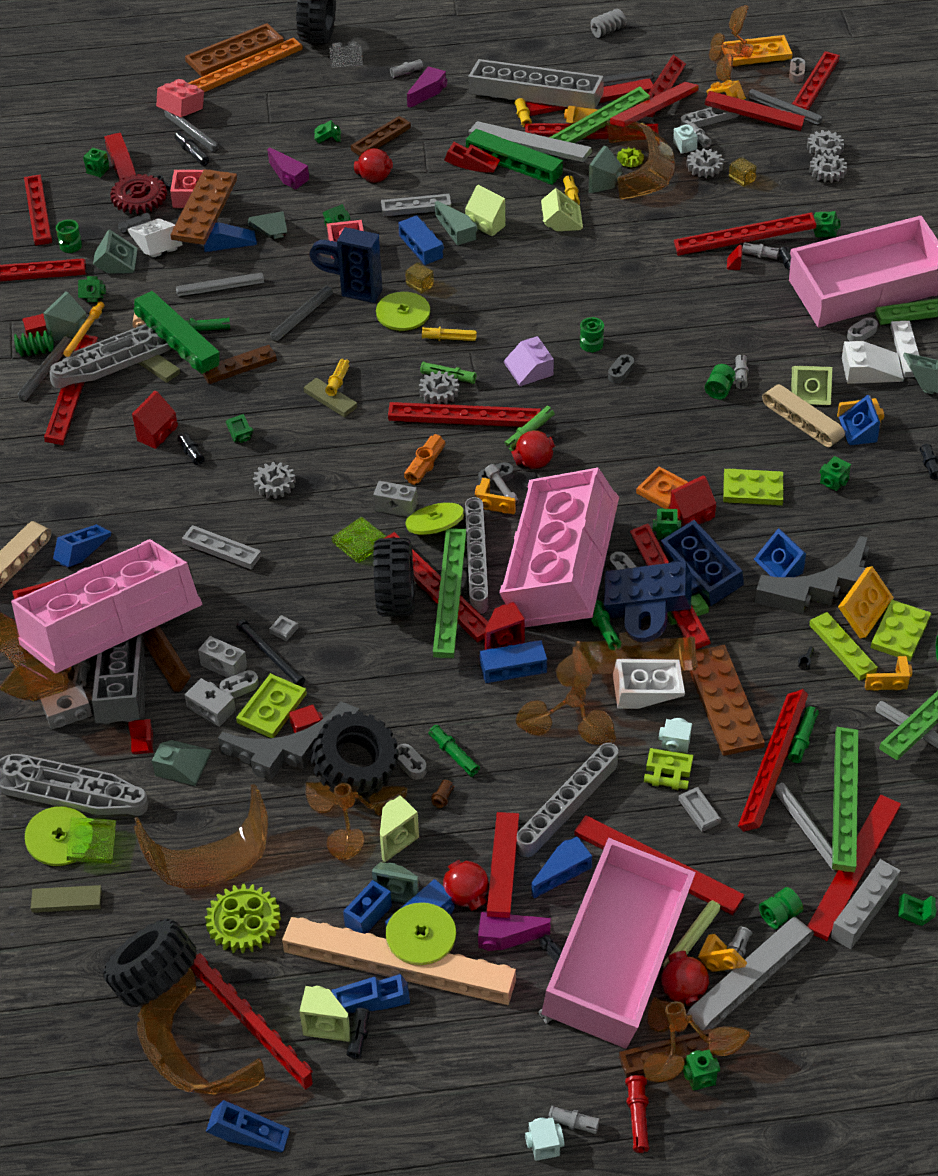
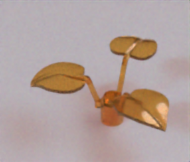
M747 5L735 9L729 23L732 34L741 42H737L734 46L723 44L725 37L722 33L715 34L711 40L709 51L711 60L719 59L722 47L733 49L736 54H725L723 59H720L717 64L716 75L723 82L731 80L733 57L749 58L753 53V45L747 44V40L742 39L738 35L749 8Z
M576 650L566 657L557 667V678L560 683L566 687L572 686L566 695V699L549 711H547L546 704L543 701H530L519 710L516 716L518 727L532 735L539 736L546 734L552 726L550 714L565 704L571 707L580 706L581 717L584 721L579 724L578 731L586 742L594 745H603L605 743H613L617 739L613 721L606 712L593 710L587 717L585 715V703L583 701L586 698V692L584 689L588 688L592 681V671L588 660L580 650Z
M306 782L307 801L314 811L327 813L332 810L334 804L339 805L343 809L346 830L338 829L331 833L327 839L329 852L338 860L352 858L362 849L364 844L362 831L359 829L350 830L347 809L354 805L355 798L369 809L374 808L376 815L382 817L383 807L388 801L394 800L398 796L405 799L408 792L406 787H383L378 793L373 792L372 796H369L370 803H368L358 795L357 791L353 792L348 783L338 784L334 788L333 793L329 791L330 787L328 785L323 786L321 782Z
M654 997L648 1012V1024L652 1030L657 1032H665L670 1029L671 1052L670 1054L667 1052H656L645 1060L643 1070L646 1079L654 1082H663L675 1078L682 1072L684 1059L681 1056H674L676 1053L675 1031L685 1030L688 1023L691 1024L705 1043H710V1052L720 1056L731 1055L738 1051L750 1037V1032L735 1027H718L711 1030L709 1037H706L693 1021L692 1016L687 1015L682 1002H667Z

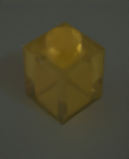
M741 157L730 164L729 178L745 187L755 180L757 166Z
M418 262L405 271L406 285L421 294L434 285L433 271Z

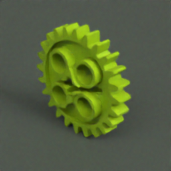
M242 884L241 889L238 890L233 885V891L230 892L224 889V896L217 894L218 901L211 900L212 908H207L208 915L205 916L206 928L210 934V939H215L217 946L222 944L223 950L230 946L232 953L237 948H240L241 953L244 954L245 948H249L253 952L255 945L261 949L262 941L270 943L269 936H276L275 929L280 928L279 921L281 916L279 905H277L275 897L271 898L269 891L263 892V887L256 891L254 884L249 889H246L245 884Z

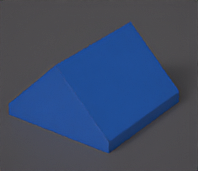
M867 395L839 416L849 445L875 443L878 440L880 420L871 396Z
M778 528L754 560L770 576L796 577L804 572L806 553Z

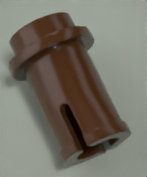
M442 780L437 792L431 796V802L435 807L443 808V806L448 804V797L454 789L451 781Z

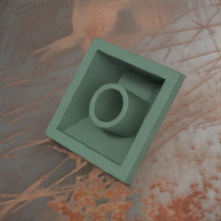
M607 146L601 148L589 165V193L615 188L618 182L622 181V164Z
M283 211L253 216L247 220L249 226L268 237L273 236L274 239L283 238L284 234L287 233Z
M109 229L95 252L93 264L106 273H133L138 248Z
M68 292L61 295L43 313L48 335L52 331L54 341L62 340L65 336L73 338L87 319L86 312Z
M904 352L903 357L921 389L929 394L938 393V360Z
M173 740L161 743L152 759L155 776L196 786L212 751Z
M380 862L373 868V880L391 891L392 901L407 903L419 893L418 876L403 866H398L395 863Z

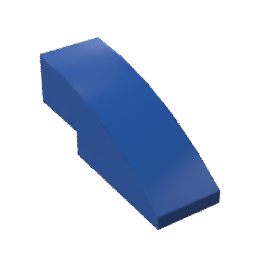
M401 974L383 980L372 977L332 990L333 995L347 1013H354L357 1008L376 1011L410 1003L408 983Z

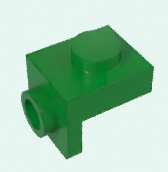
M332 120L319 125L315 129V140L318 144L330 137H333L336 142L340 141L341 129Z
M244 414L226 420V425L234 443L238 441L245 442L252 437L253 428L249 427Z
M905 893L899 897L898 917L923 926L935 917L937 912L935 897L930 896L925 901Z

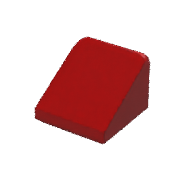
M738 245L728 256V270L741 269L742 245Z

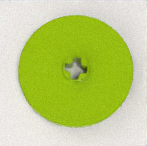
M396 292L380 300L376 307V316L378 321L389 329L398 331L412 330L423 325L428 320L430 306L421 295L412 292Z
M456 503L429 505L412 513L405 522L406 528L414 534L438 533L458 524L464 517V510L462 506Z
M51 807L39 812L30 820L25 830V844L28 852L37 861L50 866H64L78 861L88 852L93 840L92 826L87 817L78 810L69 807ZM58 833L62 834V836H60V839H56Z
M413 903L402 907L392 915L386 927V941L390 951L398 959L413 965H428L441 960L451 951L456 940V927L452 917L441 907L430 903ZM418 931H419L420 933L425 932V935H424V936H423L422 934L417 935V932H418Z

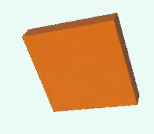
M659 466L636 488V493L664 509H670L671 490L688 483V481Z

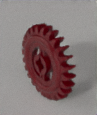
M137 174V176L131 175V177L127 176L125 179H120L119 182L115 183L110 192L111 202L114 207H117L118 210L123 208L124 213L129 208L130 214H132L133 209L136 210L137 214H139L140 209L146 213V207L152 212V205L158 209V204L162 205L167 196L166 186L163 181L147 174L143 176L141 174Z

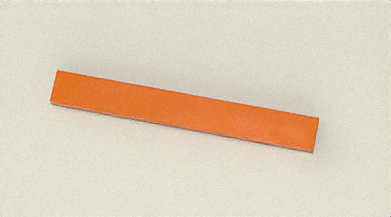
M291 38L191 81L188 84L196 85L199 89L204 90V92L303 50L302 44L295 38Z

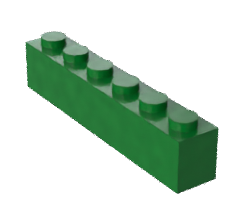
M475 129L466 138V148L473 145L500 159L498 165L553 185L563 174V160L479 129Z
M153 291L134 299L135 315L140 317L149 328H152L160 338L164 339L171 348L176 350L181 358L189 362L192 368L203 374L219 366V351Z

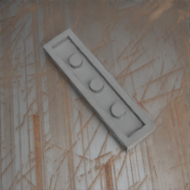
M449 194L381 200L383 216L435 212L436 201L451 207V200Z
M194 525L182 537V542L185 545L248 569H252L261 557L260 550Z

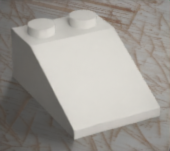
M159 218L127 229L141 250L151 257L160 256L161 252L166 250L167 252L175 251L178 246L182 245L181 241L171 240L170 234L175 224Z
M864 341L844 342L842 362L847 384L903 382L904 378L898 353Z
M616 659L613 680L617 708L639 709L685 695L679 660Z

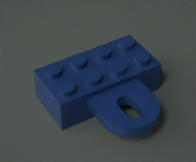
M344 227L337 242L319 240L314 243L310 250L311 261L322 271L340 275L341 294L343 297L376 303L383 290L379 234ZM319 253L331 255L334 259L322 257Z
M695 520L661 540L663 552L671 563L686 561L692 574L691 595L696 592L700 593L710 606L744 585L743 571Z
M686 561L606 571L604 606L611 619L625 617V628L632 639L638 642L655 640L666 629L668 612L691 609L692 574ZM651 616L650 628L645 631L641 630L642 618Z

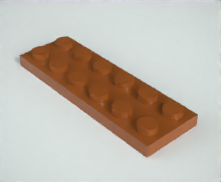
M266 23L185 56V61L202 77L282 43L284 40L281 35Z
M204 169L170 234L171 240L205 245L237 181V174Z
M720 645L685 652L686 664L722 755L764 748L765 741L726 646Z

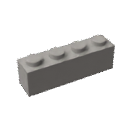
M880 859L835 920L831 938L852 949L896 888L901 870Z

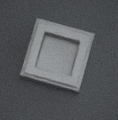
M281 615L269 628L270 634L287 641L298 629V623Z

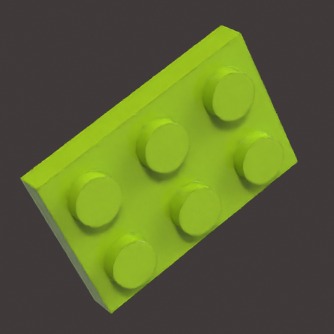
M724 469L723 502L783 505V472Z
M891 600L870 648L895 657L907 656V661L911 662L930 620L931 612Z
M270 673L236 717L237 723L267 737L274 738L289 719V712L295 711L307 695V691L299 685Z

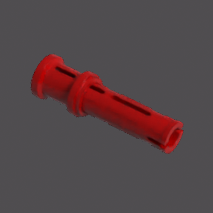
M634 1075L625 1079L629 1096L626 1102L628 1107L631 1108L633 1151L644 1153V1148L646 1152L649 1151L646 1107L649 1100L645 1094L647 1079L644 1076Z

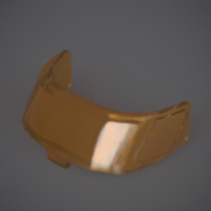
M608 120L607 131L610 143L647 140L649 148L648 160L641 168L617 178L619 198L627 199L650 194L669 185V181L674 175L675 158L673 150L667 141L644 123L634 122L626 127L611 125L610 120Z
M0 612V652L15 665V668L0 685V690L16 698L33 702L66 691L69 682L67 673L71 670L72 666L54 673L19 645L16 621Z
M628 632L619 633L621 641L619 649L613 644L615 650H610L606 641H576L575 647H573L575 673H578V675L613 673L616 659L679 660L681 671L696 670L698 668L695 637L655 639L649 642H638L632 639Z
M255 784L251 785L248 817L238 831L222 840L186 850H170L158 845L148 836L139 818H134L136 823L134 830L141 851L151 869L166 884L179 888L213 886L236 877L250 869L258 859L262 858L267 840L268 815L260 790Z
M191 968L170 990L142 1006L138 1014L140 1021L137 1023V1034L143 1051L160 1075L175 1087L193 1093L233 1094L258 1086L265 1079L263 1062L258 1058L227 1077L209 1083L195 1071L175 1043L171 1030L176 1010L196 989L195 978Z

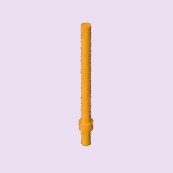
M98 302L90 310L88 318L63 352L64 356L70 357L95 319L100 317L104 308L103 302Z

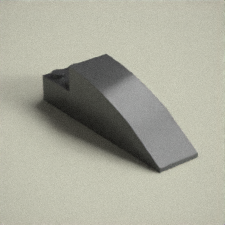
M143 632L97 654L92 704L95 723L110 724L117 721L131 722L145 719L146 671Z

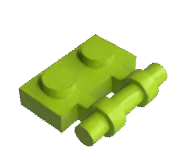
M650 748L646 771H652L654 775L645 774L644 782L651 783L652 786L659 787V785L669 786L674 790H679V788L688 789L689 781L680 780L681 776L690 778L693 755ZM661 773L674 775V777H662Z

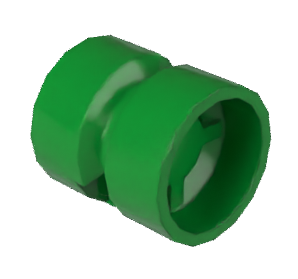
M68 219L59 222L56 225V232L60 250L65 253H73L80 250L82 241L78 223Z
M595 317L584 319L580 324V347L586 352H597L603 348L604 323L601 319Z
M718 364L713 368L705 384V391L710 397L714 399L726 398L736 378V373L732 367Z
M785 887L774 894V897H770L759 904V911L764 921L771 928L778 929L786 923L787 919L802 913L803 904L799 896L791 888Z

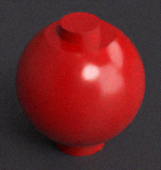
M376 148L366 150L361 154L359 160L354 162L355 173L357 175L360 174L364 180L372 183L381 182L386 179L393 167L389 156L384 151Z
M535 430L528 431L518 439L516 450L511 451L517 466L523 464L530 469H539L551 461L554 453L552 448L555 445L552 438H547L545 433Z
M457 860L448 866L449 871L444 875L443 886L446 893L451 897L452 903L461 907L469 906L471 911L487 902L485 895L488 891L489 880L485 870L480 865L472 861L461 863L460 860Z
M686 951L674 952L668 956L670 963L663 970L662 986L670 999L677 1003L686 1004V1006H692L705 995L709 986V975L705 966L698 959L688 957Z

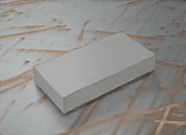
M698 787L679 795L680 803L701 832L721 824V818Z

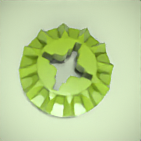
M628 147L618 152L617 159L623 166L636 167L643 162L644 154L641 153V150Z

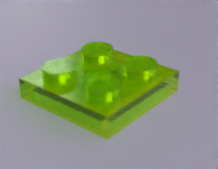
M360 517L332 536V543L357 563H360L373 554L374 542L379 538L387 536L363 517Z
M71 817L66 861L112 864L116 820Z

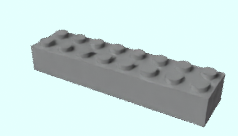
M478 59L468 76L470 94L506 98L508 100L523 98L525 102L568 107L569 105L596 109L604 93V76Z

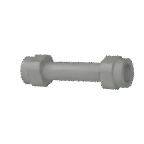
M495 464L488 465L485 468L488 478L494 480L505 497L515 498L516 504H518L517 495L509 490L500 477L498 467Z

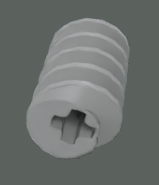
M614 9L591 20V31L596 38L626 26V17L620 9Z

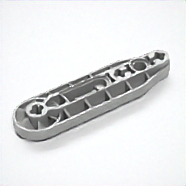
M144 324L74 351L70 357H66L51 366L50 381L52 386L56 388H63L73 383L93 381L158 354L165 353L171 347L168 343L164 344V339L160 338L152 328Z
M11 754L0 759V792L5 795L59 807H69L95 815L130 814L139 816L148 809V799L144 790L114 774L23 754Z

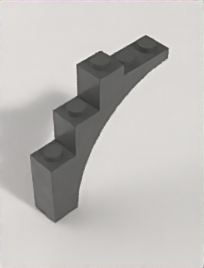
M859 536L855 547L848 556L825 571L801 577L761 575L756 589L755 603L803 614L805 606L809 607L811 601L832 605L834 597L838 598L839 592L848 593L866 569L864 568L865 561L863 558L868 557L870 546H866L868 538Z
M340 701L334 710L320 722L303 731L283 737L252 739L222 732L218 737L220 751L225 755L234 756L246 764L250 763L252 771L256 776L272 781L284 762L292 767L304 770L311 760L312 748L319 731L327 720H331L337 714L342 716L344 712L348 711L355 714L356 711L360 712V709ZM346 743L336 746L338 754Z

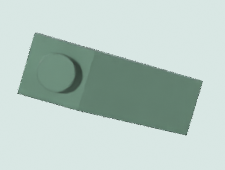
M439 201L435 202V216L456 245L476 240L477 225L468 215Z

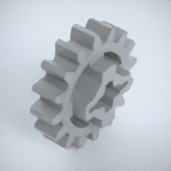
M821 130V133L816 131L815 135L811 134L810 138H808L807 150H810V154L815 153L814 157H817L818 154L823 156L824 153L827 156H830L832 153L835 157L836 155H841V151L844 149V139H841V135L836 136V132L832 134L829 130L827 132Z
M703 148L702 151L697 149L696 153L691 152L687 156L686 167H688L689 172L692 171V175L698 174V177L704 176L705 178L708 175L714 177V173L719 174L723 170L724 159H722V155H717V151L711 152L712 149L705 150Z
M826 153L823 156L818 154L817 158L813 157L812 161H810L809 169L812 177H817L818 181L823 179L824 182L829 180L833 183V180L839 181L840 178H844L847 172V162H844V158L839 159V155L834 157L832 153L830 156H827Z
M438 371L437 374L431 372V376L424 375V379H420L419 384L420 397H424L425 402L430 400V404H434V402H437V404H441V402L448 404V400L453 402L454 397H458V379H454V375L448 376V372L441 374V371Z
M272 462L271 466L264 464L265 468L258 467V472H254L253 485L255 491H259L260 496L266 494V498H269L270 495H273L274 499L277 498V495L284 497V492L291 493L290 488L295 487L294 483L296 480L293 469L289 470V465L283 467L281 462L278 465Z

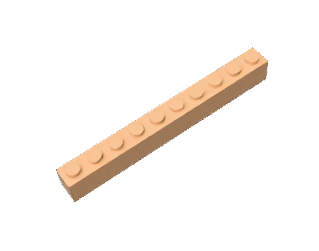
M291 917L282 939L285 953L387 977L401 974L408 982L509 1005L516 982V969L508 965L488 963L483 959L466 958L461 954L453 955L448 953L441 960L428 965L409 964L398 959L390 951L385 938L376 937L371 933L355 932L349 928L333 927L328 923L312 922L306 918Z

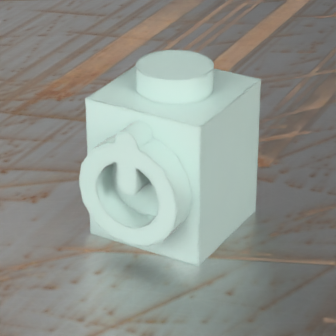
M682 125L674 128L673 143L681 154L697 150L698 136L692 126Z
M681 718L666 719L665 727H660L659 740H662V749L688 753L692 723H688Z
M537 1118L533 1122H529V1132L525 1133L527 1147H532L535 1161L560 1156V1147H564V1138L559 1123L555 1124L553 1118Z

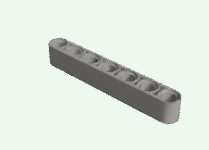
M472 497L467 499L465 503L470 605L479 614H483L488 610L484 512L482 500Z
M612 743L601 745L517 833V852L521 856H533L616 769L618 764V748Z
M791 918L745 959L747 962L746 967L736 968L696 1002L688 1011L686 1018L700 1031L713 1029L811 940L814 932L798 918Z

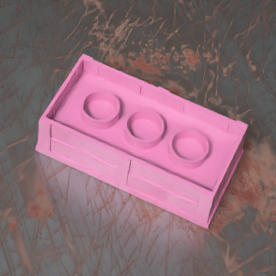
M922 216L793 248L790 251L789 281L818 328L830 323L875 312L876 307L909 303L931 296H938V239Z
M599 468L529 480L528 492L518 530L515 532V541L504 583L500 589V595L505 604L514 602L525 619V627L592 618L619 501V496L614 492Z
M151 539L11 601L19 633V645L54 673L69 668L202 605L187 562Z
M608 838L547 987L541 1014L627 1049L640 1024L696 872Z

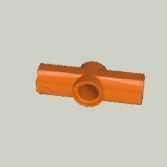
M434 434L430 436L424 446L416 450L415 459L404 473V478L413 485L419 483L426 472L433 469L435 459L445 447V440L440 435Z

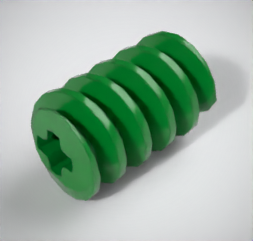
M44 330L43 336L40 335L39 331H36L35 337L29 332L28 338L22 333L21 339L18 338L17 334H14L15 349L21 357L25 355V351L28 356H31L32 351L38 355L40 350L43 354H46L47 348L50 353L54 349L52 331L48 335L46 330Z

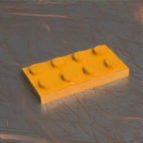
M784 35L722 42V50L729 66L792 59V51Z

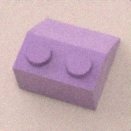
M538 336L521 341L504 360V364L519 386L553 376L554 359Z

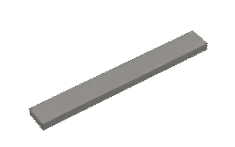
M478 121L468 131L470 135L475 129H479L542 153L584 162L592 153L591 147Z

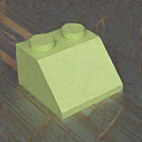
M477 185L465 208V214L476 223L477 229L493 236L505 227V198Z
M555 188L541 200L543 222L547 227H551L555 231H572L583 228L580 205L560 190Z
M793 366L792 393L809 404L831 405L832 367Z
M401 796L388 801L382 810L380 842L382 860L384 862L419 838L418 812Z
M306 986L300 1007L303 1036L349 1042V1017L340 1002L329 989L321 986Z

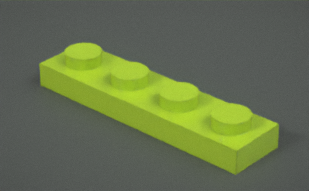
M828 612L810 620V627L859 681L866 678L867 674L877 672V666Z

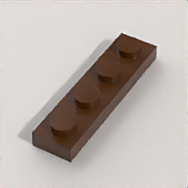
M398 116L353 143L351 151L361 156L368 149H378L409 130L411 122Z
M266 345L219 361V366L203 373V376L208 384H212L277 361L276 354L270 345Z
M158 625L144 632L145 645L172 689L180 692L191 676Z
M707 1029L619 1052V1059L625 1076L628 1078L686 1063V1055L696 1050L705 1051L710 1049L712 1056L719 1054V1047L712 1029Z

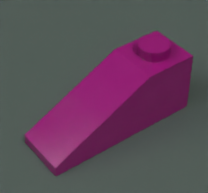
M427 67L408 91L407 107L411 108L439 94L447 85L446 71Z
M270 147L267 149L269 163L283 184L297 190L309 180L307 165Z
M481 912L478 948L487 951L504 950L541 938L545 934L550 935L551 918L510 915V918L487 917L486 912Z

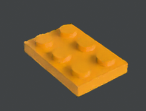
M873 566L866 567L838 608L858 637L866 638L894 597Z

